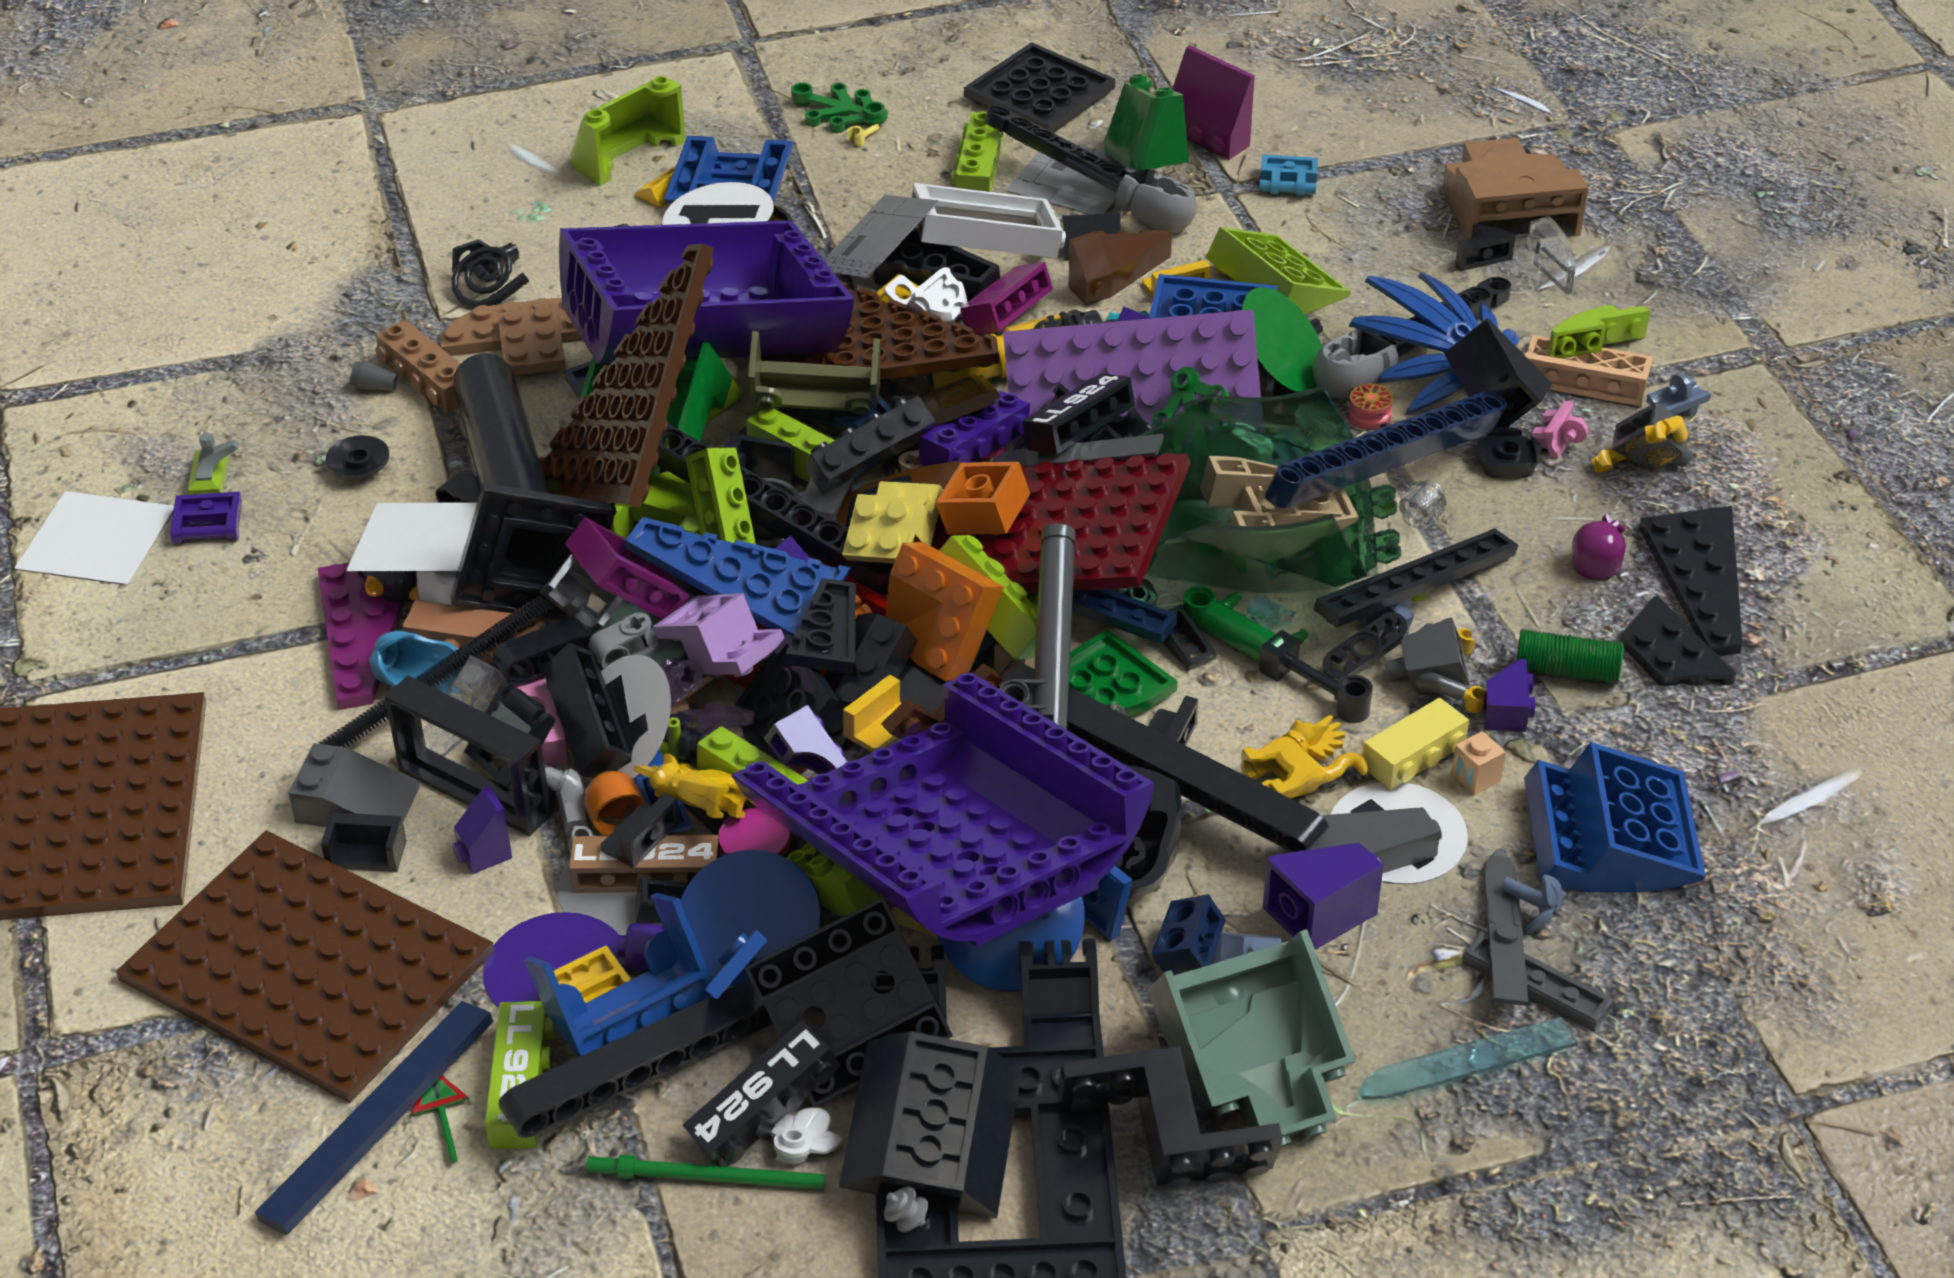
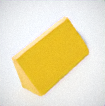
M675 167L670 168L638 189L635 193L636 197L657 207L666 205L667 203H665L664 198Z

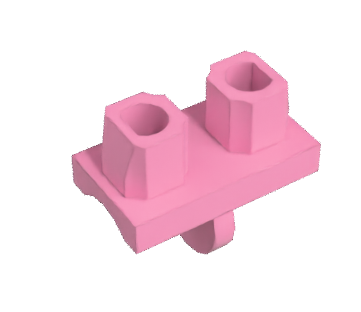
M1563 401L1558 410H1546L1542 420L1543 427H1535L1532 432V436L1537 439L1541 449H1548L1550 458H1559L1569 442H1582L1588 434V426L1580 417L1572 416L1573 401Z

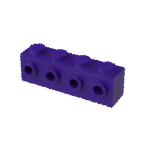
M999 391L1001 398L996 399V403L943 423L921 435L919 464L927 466L954 461L973 463L1024 434L1022 420L1030 415V403L1019 399L1014 394Z

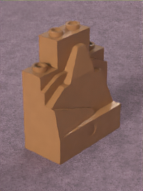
M1519 138L1464 142L1462 162L1445 164L1443 189L1466 239L1472 238L1473 225L1481 221L1564 214L1574 235L1581 236L1588 186L1578 168L1565 169L1561 159H1558L1555 154H1526Z

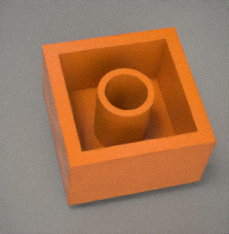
M1019 462L960 463L935 503L947 534L1001 535L1007 534L1028 499L1030 491Z

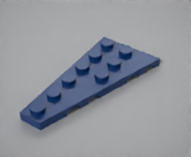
M642 517L625 540L624 548L708 595L743 593L753 619L769 629H782L784 637L787 634L794 636L796 631L799 630L802 618L810 607L811 600L821 579L845 581L850 571V567L839 565L838 568L822 565L820 564L821 560L808 558V561L789 557L787 552L739 540H735V543L716 539L717 535L705 532L703 536L686 532L682 526Z

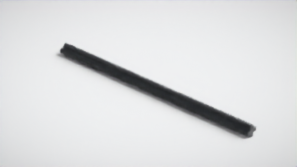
M567 575L558 583L571 593L573 591L574 594H576L575 589L579 592L578 587L583 589L582 585L570 575ZM540 593L536 598L527 602L526 605L518 608L515 612L506 616L505 619H502L494 624V626L488 628L487 631L485 630L484 633L476 636L477 638H473L466 645L460 647L459 650H455L448 657L446 656L445 659L439 661L438 664L421 673L420 676L416 677L417 680L436 688L435 683L440 686L438 681L443 684L442 678L447 681L445 676L450 679L449 674L454 676L453 671L458 674L456 669L461 672L460 666L465 669L463 664L468 667L467 662L471 665L470 660L472 659L475 662L474 657L478 660L477 655L482 657L481 652L486 655L484 650L489 653L488 647L493 650L491 645L496 648L495 643L499 646L498 641L500 640L503 643L502 638L507 641L505 636L510 639L509 633L514 636L512 631L517 634L516 629L521 631L520 626L524 629L523 624L527 627L526 622L531 624L530 619L535 622L533 617L538 620L537 614L541 618L540 612L545 615L543 610L548 613L547 608L552 610L551 605L556 608L554 603ZM385 698L376 703L377 705L367 709L366 712L358 715L359 717L352 719V722L349 721L344 727L342 726L341 729H337V732L334 731L333 734H330L326 739L318 743L346 748L345 744L348 747L350 746L349 741L354 744L352 739L357 742L356 736L361 739L359 734L364 737L363 731L368 734L366 729L371 732L370 727L375 729L374 724L379 727L377 722L382 725L381 719L386 722L384 717L389 720Z

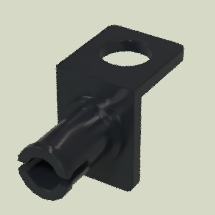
M477 239L454 247L452 249V273H454L456 266L460 262V257L465 251H470L471 253L482 247L491 246ZM511 242L499 247L508 253L511 261L518 260L519 251L515 244ZM485 253L468 262L461 270V273L465 272L467 266L476 258L490 255L496 257L501 263V274L496 278L499 281L503 276L505 260L497 253ZM481 263L489 272V275L495 271L493 263Z

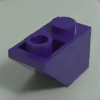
M1526 659L1517 660L1486 681L1485 704L1483 707L1484 730L1526 732L1528 718H1534L1535 697H1529V694L1533 692V673H1527Z

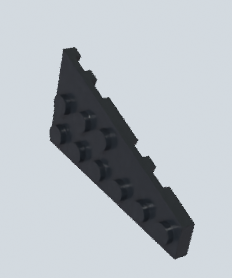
M1732 506L1640 518L1639 529L1694 632L1718 656L1740 654L1743 642Z

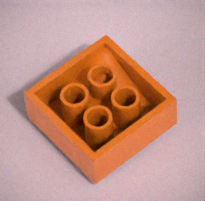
M924 542L902 543L890 573L885 617L906 625L917 639V643L909 658L918 666L944 681H952L959 675L970 672L1004 586Z

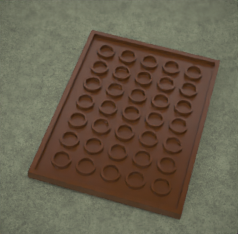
M204 692L0 708V920L184 905L206 711Z
M265 830L118 968L116 973L119 981L351 1103L494 952V946L492 941Z

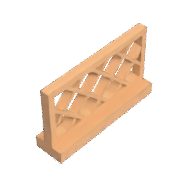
M1532 336L1525 356L1552 383L1549 390L1641 407L1653 356L1602 347L1601 352L1555 358L1547 356L1550 338Z

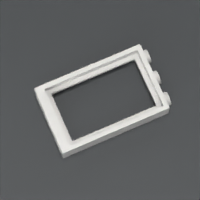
M913 183L912 198L939 200L915 226L921 242L1057 258L1059 248L1064 247L1065 231L1062 230L1060 221L1057 220L1055 211L1052 210L1047 199Z

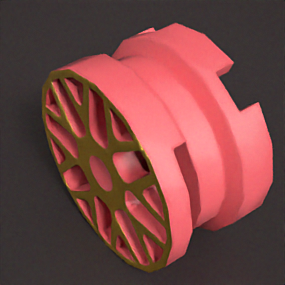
M1363 384L1355 387L1350 393L1348 410L1350 422L1359 428L1368 430L1380 429L1382 424L1387 425L1391 419L1393 402L1391 392L1378 384Z

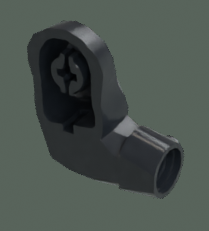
M1126 765L1154 782L1150 804L1140 829L1129 848L1115 865L1133 879L1128 899H1135L1153 892L1162 883L1179 851L1182 789L1176 781L1159 772L1135 765Z

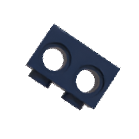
M1209 894L1171 901L1151 953L1155 963L1163 973L1172 970L1175 976L1211 964L1226 919Z

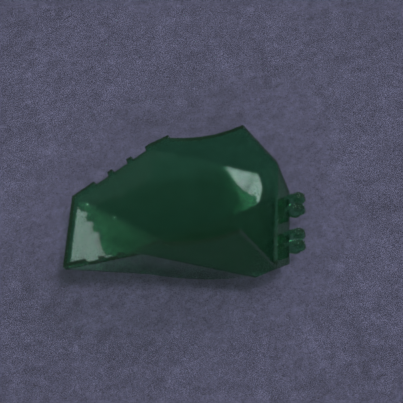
M1324 385L1301 392L1271 397L1220 396L1216 391L1183 404V411L1165 421L1161 417L1154 420L1156 426L1138 435L1163 434L1164 439L1158 455L1166 453L1188 454L1190 467L1145 575L1235 591L1294 593L1352 585L1378 575V562L1389 564L1401 557V546L1398 545L1400 543L1399 532L1394 530V528L1375 532L1374 517L1385 519L1388 516L1395 515V512H1397V501H1394L1396 489L1390 484H1382V486L1371 488L1368 478L1344 487L1358 515L1356 523L1343 528V531L1333 514L1285 525H1229L1233 511H1240V509L1231 507L1218 509L1208 506L1200 487L1208 456L1240 457L1279 466L1282 463L1354 438ZM1131 433V434L1125 436V438L1134 437V436H1133L1132 433Z

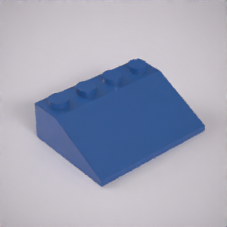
M1159 274L1149 317L1163 318L1241 311L1243 301L1251 290L1258 287H1267L1277 291V286ZM1258 360V366L1263 367V365Z

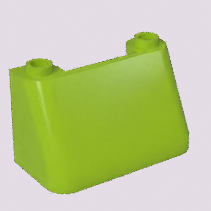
M657 76L653 80L588 111L582 118L570 153L572 167L601 186L611 181L612 159L645 142H649L657 147L660 145L661 140H670L675 147L684 143L686 137L681 85L666 76Z

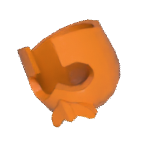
M618 771L600 773L592 779L584 792L585 810L593 825L604 836H609L616 829L615 824L603 822L601 818H622L633 803L636 805V810L645 802L641 790L634 779L628 774Z

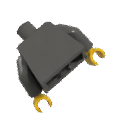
M1452 617L1435 624H1425L1418 631L1403 637L1401 644L1404 657L1385 662L1391 681L1409 677L1414 691L1417 693H1439L1458 701L1463 698L1465 699L1464 707L1472 713H1480L1485 704L1483 700L1485 691L1481 686H1472L1469 690L1466 689V685L1470 684L1464 654L1472 653L1475 640L1471 638L1472 634L1469 629L1461 628L1457 631Z

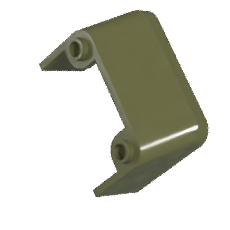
M752 331L748 373L750 399L757 407L762 409L786 407L852 411L857 415L869 414L870 411L876 409L878 401L880 339L873 340L872 367L761 361L759 332Z

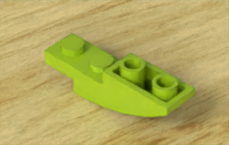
M1607 305L1575 314L1552 329L1547 356L1565 358L1601 352L1604 344L1645 338L1650 310L1645 306L1618 310L1613 305Z

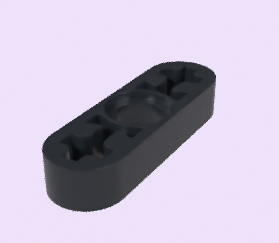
M1396 612L1383 614L1328 652L1323 659L1322 673L1338 682L1346 676L1358 674L1401 644V640L1407 634L1406 619ZM1386 624H1389L1391 627L1397 625V634L1388 632L1382 637V644L1384 645H1381L1378 637L1385 633ZM1360 641H1369L1373 644L1375 650L1370 655H1361L1356 651L1355 645ZM1346 651H1349L1351 659L1345 662L1343 672H1340L1338 669L1331 671L1332 662L1335 661L1337 664H1341L1347 660L1348 653Z

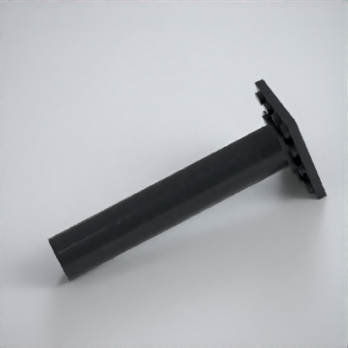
M476 354L464 360L458 366L453 376V388L481 491L450 600L451 605L512 613L526 605L533 598H536L564 560L572 554L565 543L585 517L611 530L617 510L615 504L550 494L511 366L502 357L494 354ZM582 585L583 589L578 587L579 592L575 589L576 594L573 591L571 593L581 598L587 606L591 592ZM551 605L552 610L547 608L548 613L543 610L545 615L540 612L541 618L554 620L571 618L556 605V608Z

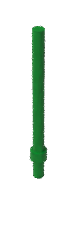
M619 1155V1158L588 1156L586 1163V1172L616 1174L618 1179L634 1180L635 1176L812 1190H825L826 1174L637 1160V1156Z

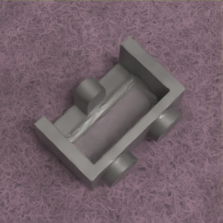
M573 554L564 560L540 591L543 596L570 617L580 618L593 634L605 625L623 601L619 596L597 586Z

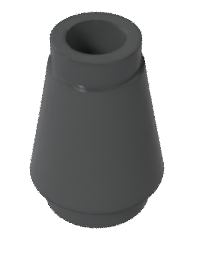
M366 360L362 362L356 361L350 376V384L357 386L358 390L394 391L398 381V374Z

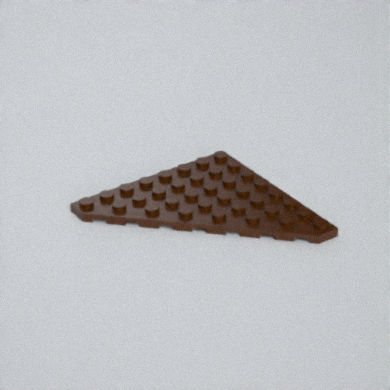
M692 244L685 248L681 254L684 262L677 270L671 269L658 287L661 295L654 303L648 301L637 317L636 324L639 325L638 328L631 335L625 334L614 350V356L617 358L609 366L604 365L592 382V387L595 388L588 397L582 396L570 413L573 421L566 428L561 426L549 443L552 451L545 458L540 456V463L550 494L612 503L615 506L641 508L649 493L648 480L651 470L655 468L658 461L657 448L659 441L667 429L668 422L666 416L668 409L676 397L677 389L675 384L677 377L683 370L686 362L684 353L687 342L691 339L695 330V323L693 321L696 310L700 307L704 298V291L702 289L705 278L709 275L713 266V247L705 244Z
M843 281L841 283L854 298V305L846 335L835 352L761 356V361L872 367L873 340L880 339V380H895L903 376H925L933 372H955L963 368H985L992 364H1000L997 337L986 334L983 337L976 335L973 328L956 322L948 325L942 322L940 316L926 311H921L919 314L912 312L909 305L893 299L887 303L879 300L878 294L862 288L857 291L848 288V283Z

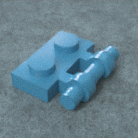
M1262 154L1259 191H1270V194L1279 195V192L1296 193V196L1316 194L1318 158Z

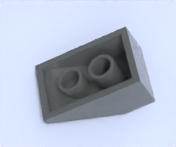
M313 743L288 794L295 823L326 827L331 812L402 816L404 822L420 785L418 781L349 748Z

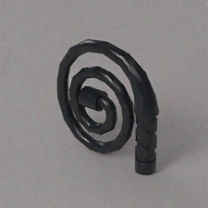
M488 246L472 251L465 256L456 266L451 278L452 291L459 302L471 309L480 305L492 306L502 304L503 301L530 281L522 272L517 278L515 277L500 289L509 279L512 272V261L505 250L499 247ZM485 253H497L505 260L504 274L497 283L490 287L481 288L473 284L471 274L473 271L481 281L492 282L501 274V263L496 257L490 255L478 257L465 270L464 279L466 286L471 291L479 294H493L480 301L470 300L463 296L459 290L458 280L461 270L475 257ZM481 263H493L495 271L489 275V272Z

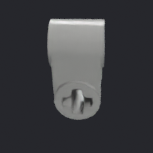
M640 612L630 614L610 627L596 632L590 638L588 645L589 650L594 652L597 661L605 669L612 662L624 656L643 655L649 657L658 650L659 642L657 637L651 633L652 623L649 616Z

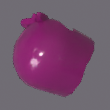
M1607 514L1602 516V521H1592L1582 525L1572 540V563L1574 570L1587 579H1604L1620 572L1626 549L1625 539L1622 534L1626 529L1625 526L1620 525L1618 520L1611 519Z

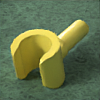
M875 124L863 130L860 126H852L847 129L848 141L852 142L854 140L855 145L861 147L865 144L864 138L879 131L880 127L878 124Z

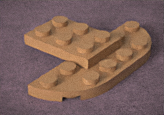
M562 297L539 298L533 301L508 302L506 304L480 305L475 307L473 311L466 313L450 324L442 336L441 348L451 356L502 350L503 359L511 366L515 376L566 369L562 342L579 341L582 338L563 309Z

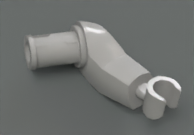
M545 765L548 789L556 792V796H558L566 836L569 837L567 845L568 848L572 849L573 836H593L588 828V814L584 806L583 783L580 775L571 768L563 772Z

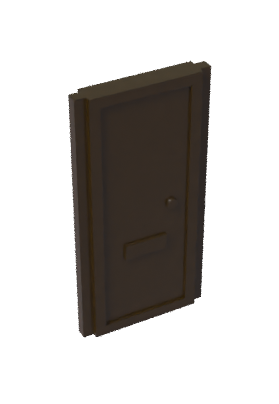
M976 374L919 396L935 419V426L996 403V399L1001 398L999 392L983 375L977 376Z

